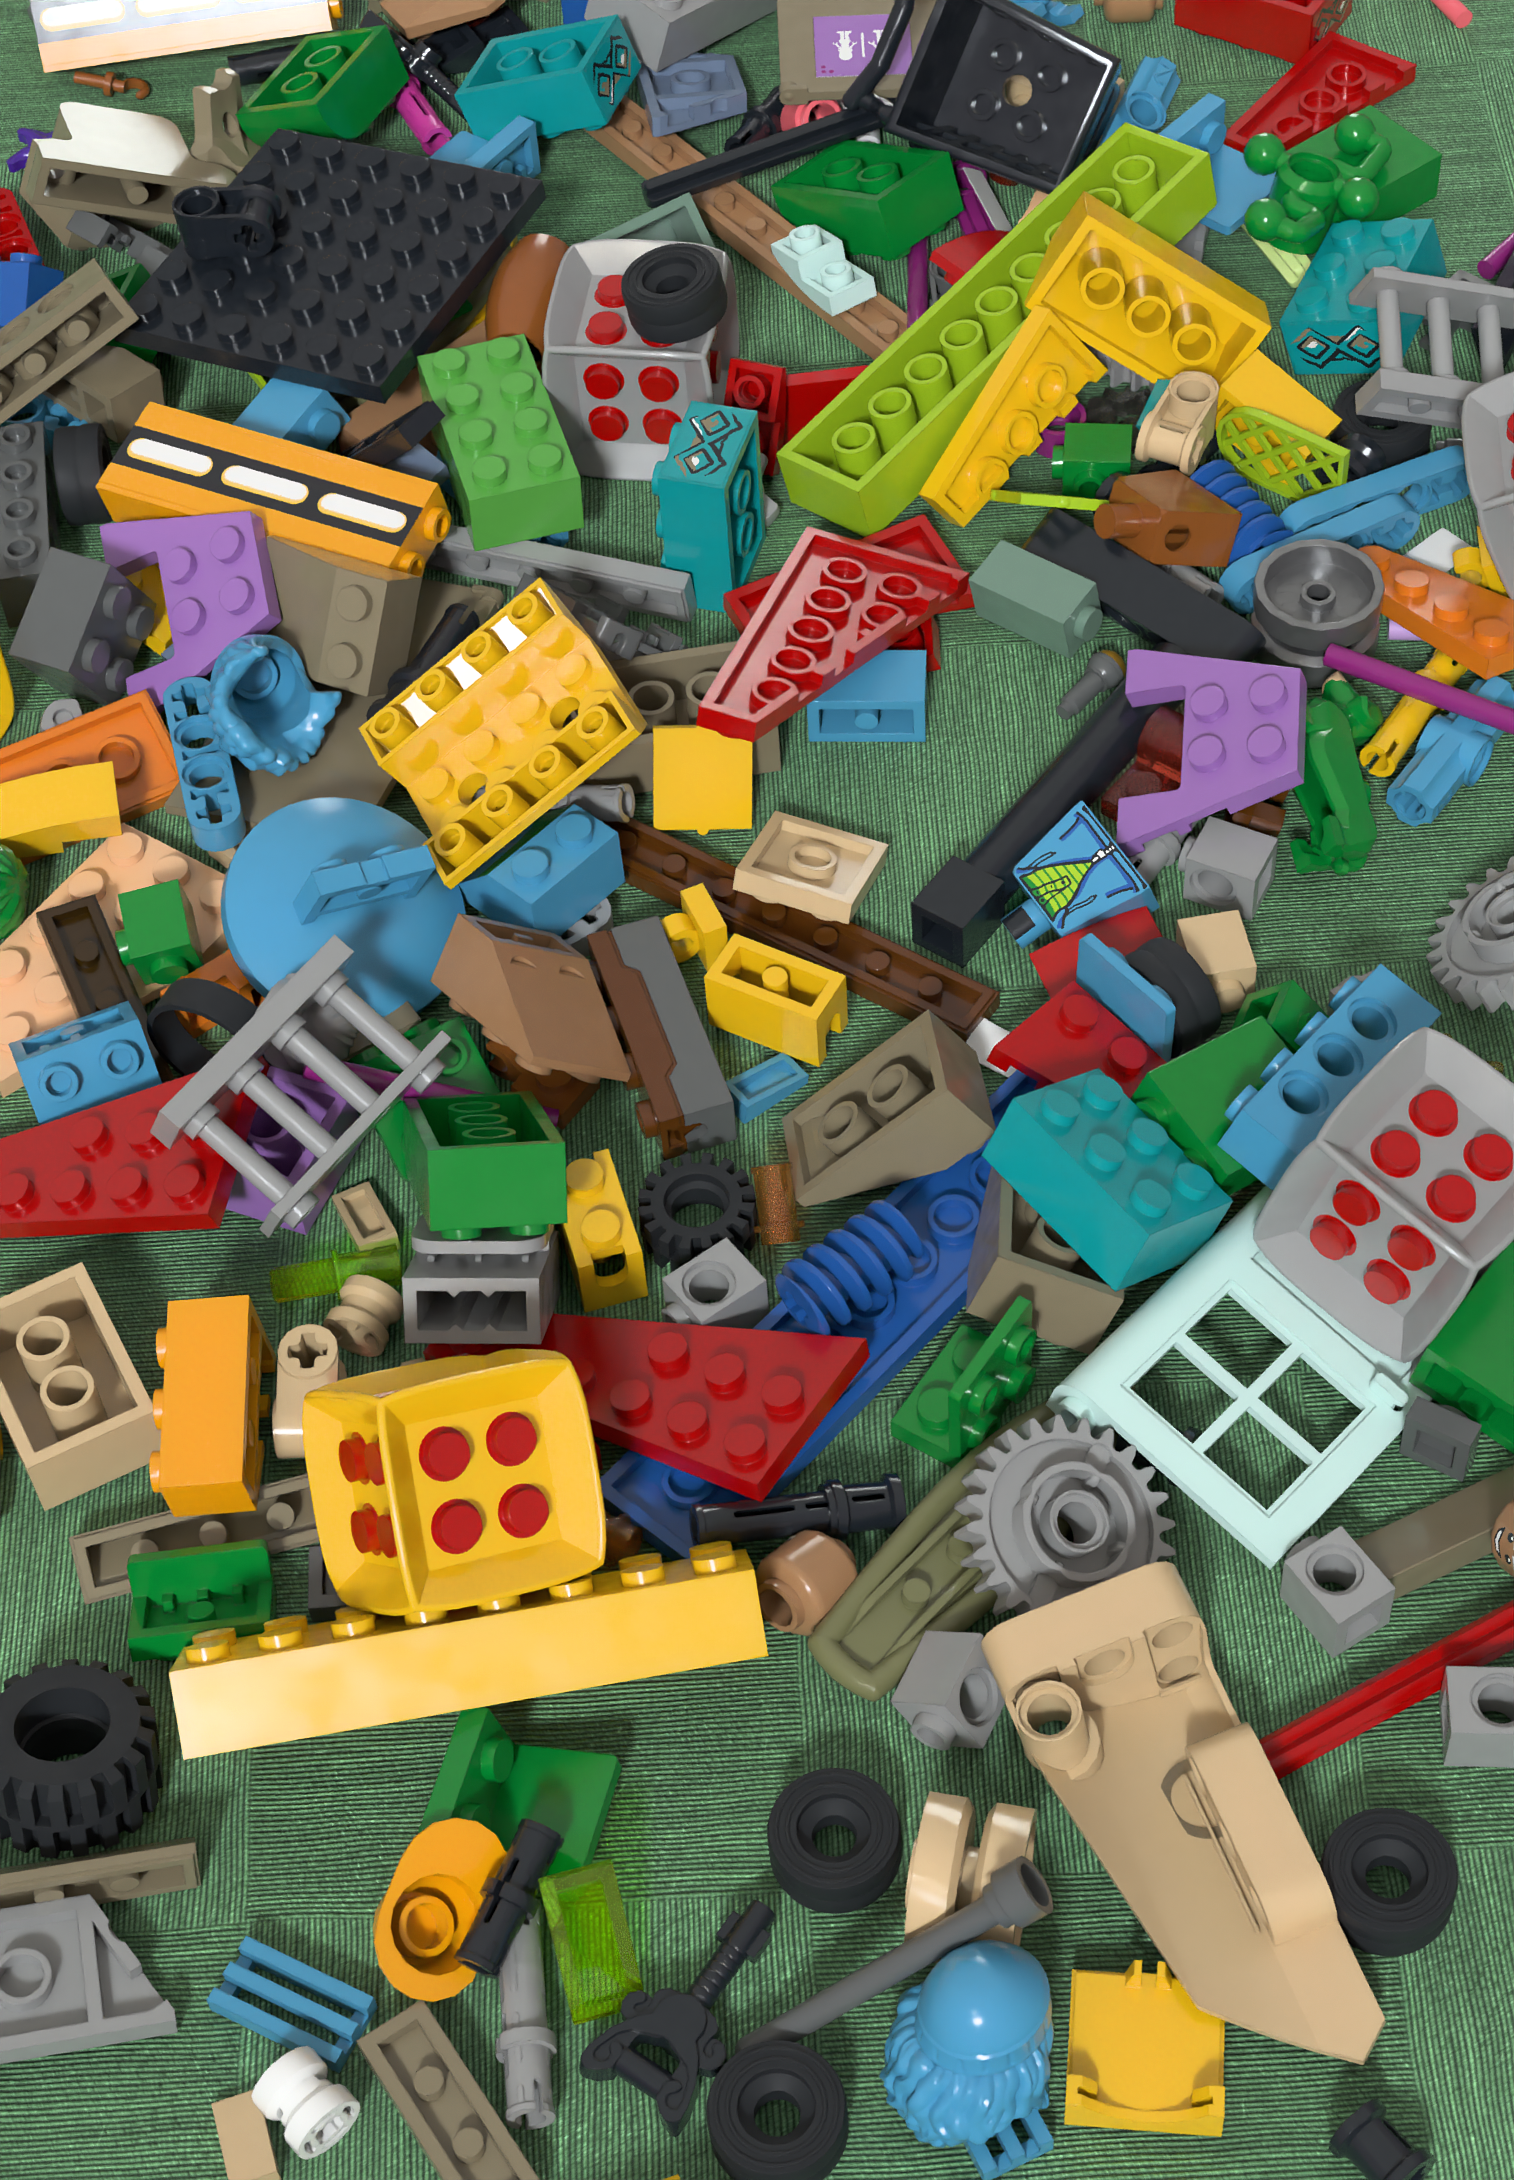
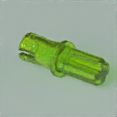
M396 1243L374 1247L373 1249L339 1254L335 1248L330 1249V1258L274 1267L269 1271V1283L272 1298L278 1303L334 1293L337 1294L338 1301H341L340 1290L349 1276L355 1274L368 1275L380 1279L390 1286L402 1285V1271Z

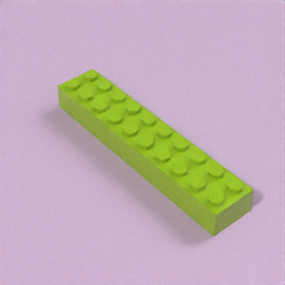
M1125 122L776 453L790 501L863 537L884 530L919 496L923 485L1032 311L1025 307V299L1052 236L1083 191L1175 246L1217 205L1209 153Z

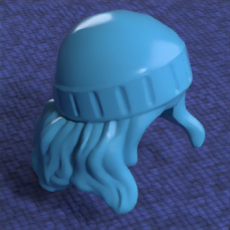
M262 634L241 636L229 643L215 661L210 685L205 689V697L210 706L208 717L213 722L214 733L219 736V748L231 756H236L249 770L264 769L278 777L282 776L287 770L291 772L296 771L299 763H308L309 757L315 755L325 735L323 727L335 716V708L342 699L340 691L319 692L314 689L306 676L299 654L287 641L277 636Z
M990 1939L973 1941L955 1948L946 1954L934 1966L924 1981L906 1989L900 1995L897 2004V2017L890 2027L889 2036L885 2043V2066L880 2072L879 2077L883 2080L887 2090V2103L897 2109L898 2115L906 2121L907 2127L913 2130L919 2142L930 2143L936 2148H944L946 2145L953 2147L966 2140L976 2145H981L996 2133L1005 2130L1013 2119L1028 2117L1033 2109H1046L1049 2106L1050 2090L1048 2081L1050 2079L1051 2065L1048 2057L1054 2039L1052 2000L1047 1975L1038 1960L1025 1949L1008 1942Z

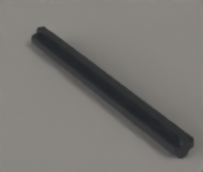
M896 98L887 99L894 104ZM859 108L856 111L845 109L645 180L641 184L642 195L649 208H657L690 192L691 196L880 129L885 125L865 109Z

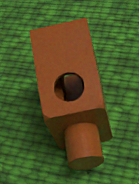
M1165 470L1118 477L1113 483L1109 504H1101L1095 511L1094 528L1100 538L1115 540L1151 564L1227 567L1242 513L1180 471Z

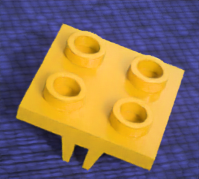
M1134 1960L1125 1973L1072 1969L1064 2125L1222 2137L1225 2116V2086H1223L1225 2020L1198 2010L1178 1979L1172 1976L1166 1962L1158 1961L1156 1974L1142 1973V1960Z

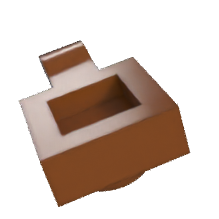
M492 1040L486 1044V1050L496 1055L488 1064L489 1069L497 1076L514 1082L511 1085V1092L531 1091L541 1106L559 1109L557 1127L562 1130L600 1088V1081L598 1084L587 1083L571 1076L566 1071L553 1069L550 1075H540L531 1072L516 1063L515 1057L517 1054L508 1046L501 1045Z

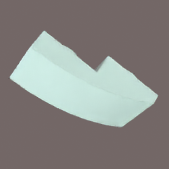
M816 224L797 227L789 233V236L771 244L772 254L789 277L815 304L832 317L877 296L874 277L847 261L842 240Z

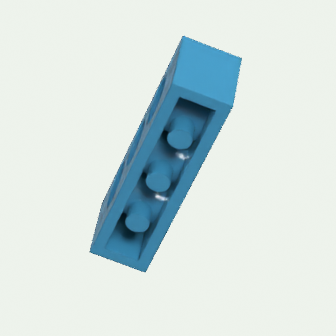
M1381 963L1363 982L1352 976L1328 1005L1335 1012L1329 1018L1320 1011L1317 1012L1294 1040L1301 1048L1293 1054L1284 1047L1259 1077L1266 1085L1258 1091L1249 1084L1224 1113V1116L1233 1123L1217 1145L1272 1191L1297 1155L1316 1139L1319 1131L1334 1109L1366 1074L1401 1040L1422 1027L1431 1028L1442 1014V1012Z

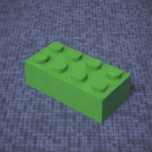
M525 335L499 337L491 341L458 348H447L438 352L417 356L422 402L433 400L445 414V417L431 431L441 459L449 471V481L474 551L584 528L580 475L546 388L542 383V378Z

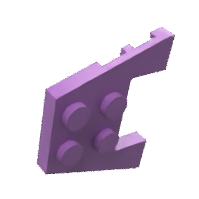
M251 511L106 523L99 527L105 563L111 564L125 577L159 562L174 656L169 660L125 678L128 696L146 689L159 715L165 710L163 693L169 685L185 677H205L212 671L215 661L222 650L233 640L251 634L265 635L282 621L263 519Z
M1141 649L1128 650L1125 695L1132 708L1185 699L1180 787L1173 791L1119 798L1116 844L1126 857L1146 851L1143 843L1166 833L1178 831L1180 836L1192 831V822L1227 808L1229 813L1233 814L1304 783L1307 681L1301 668Z

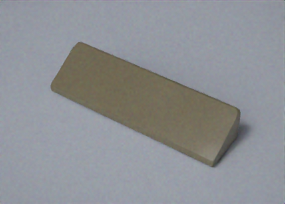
M1514 1465L1355 1540L1359 1547L1396 1588L1393 1600L1492 1553L1491 1533L1496 1518L1503 1508L1514 1500Z
M308 1474L260 1486L257 1511L174 1517L171 1510L68 1537L85 1605L132 1593L127 1572V1562L129 1556L133 1554L264 1539L267 1541L269 1553L272 1555L320 1542Z
M195 1837L89 1853V1855L75 1858L71 1856L0 1868V1909L90 1894L97 1904H104L198 1888L197 1886H201Z

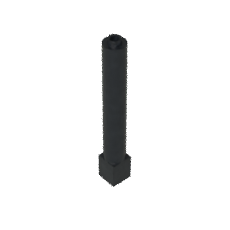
M1167 642L1158 643L1150 650L1190 655L1181 647ZM1125 678L965 859L961 860L953 855L911 902L912 942L964 968L1002 924L1000 919L1004 917V906L1020 888L1012 873L1015 866L1076 804L1083 800L1086 806L1090 808L1185 699L1132 708L1125 695Z

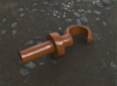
M75 71L74 83L101 88L105 96L112 97L115 91L125 93L129 89H140L136 93V98L143 99L150 92L148 83L140 78L132 77L119 80L117 79L116 72L107 71L105 77L81 71Z

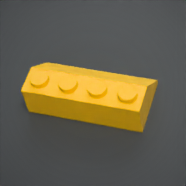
M1085 191L1080 195L1052 236L1024 302L1025 307L1030 310L1035 305L1050 309L1078 339L1153 384H1156L1158 379H1172L1175 375L1182 372L1198 371L1212 376L1220 388L1254 353L1272 328L1264 301Z

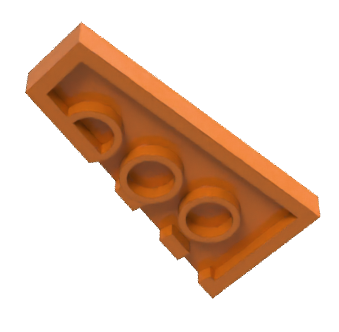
M1377 545L1358 549L1367 554L1381 570L1385 586L1381 614L1485 680L1514 669L1513 599Z

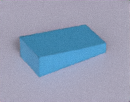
M780 1053L725 1082L734 1102L735 1115L746 1124L806 1085L809 1075L789 1055Z

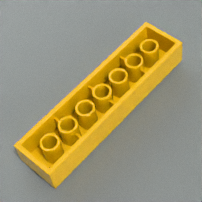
M717 1541L689 1548L690 1558L662 1563L661 1554L659 1553L631 1556L618 1561L620 1571L592 1575L590 1572L571 1581L541 1590L460 1609L390 1616L347 1606L336 1610V1620L308 1625L305 1615H296L264 1623L265 1632L237 1638L235 1628H220L195 1634L192 1636L193 1645L182 1649L169 1671L183 1759L768 1656L753 1565L746 1549L732 1551L731 1541Z

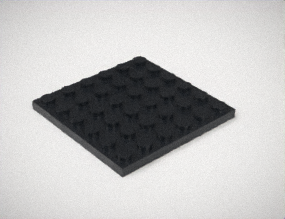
M278 128L228 186L263 185L272 189L279 196L282 202V213L278 222L272 226L275 241L270 252L256 258L243 256L198 260L187 255L181 240L129 301L139 319L114 339L116 342L385 404L417 364V356L424 355L547 198L542 180L511 173H503L466 164H457ZM253 199L250 201L248 209H252ZM258 233L255 236V243L259 240L260 234Z

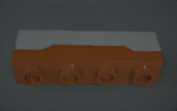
M658 915L610 928L611 931L603 930L587 935L590 955L589 963L631 1072L628 1082H622L626 1091L637 1089L641 1101L635 1102L634 1106L644 1139L656 1138L664 1161L678 1157L687 1151L692 1153L736 1140L737 1133L732 1096Z

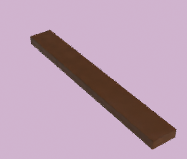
M629 818L630 821L628 823L602 821L618 832L625 883L681 910L680 891L703 883L727 925L728 933L741 935L846 975L848 991L910 1021L915 1020L929 1009L963 1041L967 1042L984 1018L989 1020L1000 1006V992L851 921L849 924L838 921L821 920L809 912L779 903H765L756 899L753 895L733 890L737 867L634 818Z

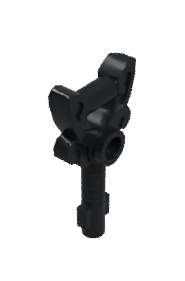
M369 9L362 18L359 27L387 25L404 66L417 78L426 83L467 122L454 96L459 87L442 73L437 66L443 57L420 38L417 42L413 39L408 40L400 31L392 28L379 15Z
M752 1900L742 1915L732 1911L716 1933L717 1941L721 1944L685 1993L670 1988L660 1989L652 1998L641 1990L630 1992L622 2000L621 2004L623 2022L610 2027L582 2052L579 2064L582 2077L595 2081L614 2080L616 2076H619L654 2099L657 2103L662 2125L671 2136H679L690 2120L699 2093L700 2075L713 2078L717 2076L720 2069L727 2062L725 2045L718 2040L720 2034L717 2020L709 2010L726 1989L727 1985H729L732 1978L744 1964V1961L747 1959L755 1964L770 1944L772 1938L767 1930L776 1919L775 1913L758 1900ZM640 2044L662 2047L668 2055L678 2062L679 2066L674 2074L635 2050L636 2047Z

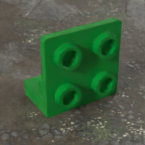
M1019 1295L989 1337L961 1324L890 1421L891 1436L953 1468L973 1448L981 1445L988 1436L997 1431L1001 1425L1000 1417L1011 1402L1019 1404L1023 1401L1031 1389L1036 1376V1368L1031 1366L1032 1349L1037 1338V1331L1032 1328V1301Z
M478 1707L461 1710L417 1834L434 1822L454 1817L477 1821L496 1834L507 1853L518 1830L520 1821L522 1819L536 1821L551 1828L561 1835L560 1838L565 1840L550 1866L539 1891L579 1895L583 1891L622 1770V1764L612 1754L514 1744L489 1708Z

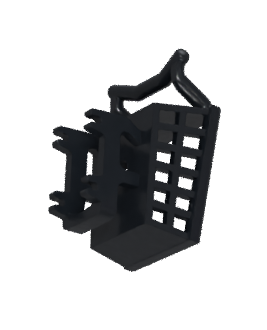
M894 0V5L872 59L842 97V103L847 109L851 111H856L859 108L865 109L885 125L883 128L884 132L931 150L949 152L950 157L1048 195L1095 151L1119 96L1120 86L1116 81L1122 70L1120 64L1122 59L1009 0H936L893 104L887 98L880 97L871 92L889 71L914 11L915 0ZM1022 75L1031 83L1032 94L1027 103L1017 107L1007 101L1004 90L1010 78Z

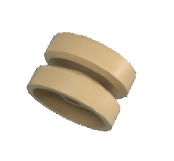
M930 1791L924 1806L918 1838L915 1839L909 1864L905 1894V1908H907L904 1942L983 1896V1887L991 1882L990 1877L993 1871L1019 1856H1023L1033 1863L1037 1809L996 1803L988 1812L980 1847H974L976 1814L971 1799ZM998 1924L967 1943L990 1939L1008 1942L1020 1947L1023 1928H1019L1015 1924L1009 1928H1003ZM942 1958L936 1960L933 1963H938Z

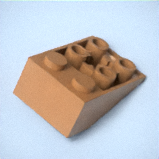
M458 913L430 980L451 998L449 1006L465 1016L475 1018L483 1025L481 1032L484 1036L512 1049L517 1054L515 1057L516 1063L531 1072L540 1075H550L553 1069L566 1071L579 1080L592 1084H598L601 1078L628 1082L631 1072L587 958L555 933Z

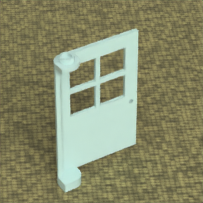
M1265 1186L1053 1390L1046 1406L1055 1415L1062 1416L1067 1430L1072 1424L1082 1418L1088 1419L1090 1433L1093 1438L1108 1428L1114 1429L1128 1443L1136 1446L1137 1451L1271 1570L1403 1431L1406 1415L1417 1396L1430 1402L1433 1398L1408 1382L1424 1352L1408 1363L1399 1362L1382 1354L1363 1342L1308 1298L1264 1256L1253 1239V1230L1259 1213L1272 1193V1190ZM1227 1294L1288 1346L1248 1388L1242 1385L1186 1335ZM1172 1347H1175L1235 1400L1193 1444L1130 1389ZM1299 1357L1362 1411L1322 1453L1318 1452L1259 1400ZM1396 1406L1399 1411L1393 1410L1394 1407ZM1246 1411L1309 1466L1267 1510L1204 1455Z

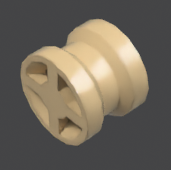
M360 1274L349 1276L340 1290V1299L342 1301L340 1306L333 1307L329 1311L323 1322V1327L331 1331L337 1340L338 1346L360 1356H378L384 1351L389 1341L388 1326L396 1324L404 1312L403 1298L393 1287L380 1279Z

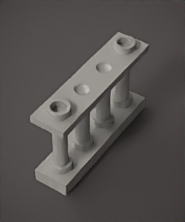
M1384 266L1379 268L1373 267L1349 294V304L1377 308L1381 367L1355 394L1356 414L1462 429L1461 413L1466 395L1481 385L1504 375L1501 327L1514 329V289L1404 272L1398 267ZM1400 312L1424 315L1428 318L1431 375L1411 373L1406 368H1403ZM1451 320L1478 324L1482 383L1460 380L1458 376L1454 375Z
M335 934L159 1111L150 1130V1133L169 1150L184 1134H187L192 1140L200 1137L269 1198L275 1206L270 1210L259 1228L268 1238L284 1222L292 1229L296 1228L320 1201L312 1192L412 1087L421 1095L447 1066L439 1059L451 1041V1038L444 1031H441L421 1052L346 985L349 978L343 974V971L354 951ZM315 1001L323 1008L328 1004L403 1070L381 1095L377 1094L304 1029L307 1021L301 1015ZM272 1045L280 1051H283L285 1048L290 1050L361 1114L338 1140L261 1073L264 1065L258 1059ZM229 1089L237 1096L244 1092L319 1159L295 1185L217 1117L220 1110L214 1104Z

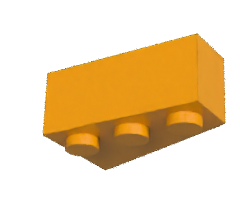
M249 1295L168 1301L167 1327L158 1328L156 1334L157 1360L160 1368L164 1369L163 1388L155 1389L153 1393V1417L156 1428L161 1430L160 1450L152 1451L150 1455L149 1473L152 1489L155 1493L161 1492L174 1517L257 1511L265 1451L263 1440H258L259 1418L269 1417L271 1405L269 1394L260 1395V1383L262 1373L275 1372L277 1359Z

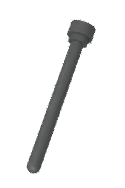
M1023 1856L1015 1858L991 1873V1882L983 1887V1896L743 2036L736 2043L735 2054L746 2047L765 2041L783 2040L796 2043L998 1924L1003 1928H1009L1014 1924L1019 1928L1031 1925L1053 1911V1900L1046 1881L1030 1860Z

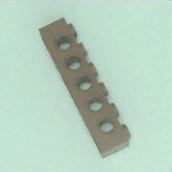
M95 258L0 329V424L139 319L127 299Z

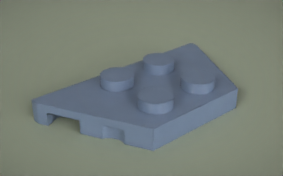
M695 52L657 73L639 60L642 67L635 80L653 137H661L747 112V91L733 55Z

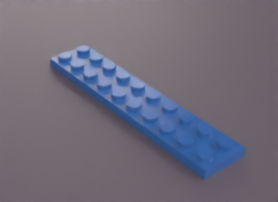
M1016 1070L988 1098L996 1128L1012 1099L1034 1091L1038 1083L1019 1070ZM991 1138L979 1150L972 1154H967L946 1170L903 1181L885 1199L886 1202L901 1212L915 1229L922 1242L924 1254L921 1259L912 1256L908 1257L914 1271V1276L909 1281H900L890 1271L888 1272L894 1290L887 1297L879 1295L868 1286L867 1289L871 1295L873 1305L866 1312L859 1310L848 1300L846 1303L850 1309L852 1320L845 1327L838 1325L828 1315L825 1317L829 1324L831 1335L866 1338L870 1357L766 1497L778 1496L966 1305L968 1266L991 1170V1165L981 1155ZM783 1301L753 1328L757 1330L811 1334L793 1318ZM631 1450L600 1478L604 1509L672 1561L690 1558L689 1548L694 1546L689 1526V1509L691 1504L699 1503L704 1505L751 1499Z

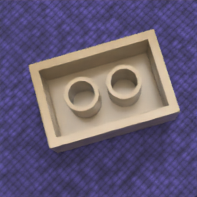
M83 1262L0 1298V1416L44 1511L149 1464L151 1452L159 1451L161 1444V1430H158L155 1426L153 1404Z

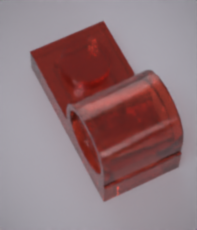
M1167 706L1160 707L1152 714L1144 726L1138 741L1137 761L1101 797V814L1117 822L1119 798L1173 791L1180 787L1184 728L1183 714Z

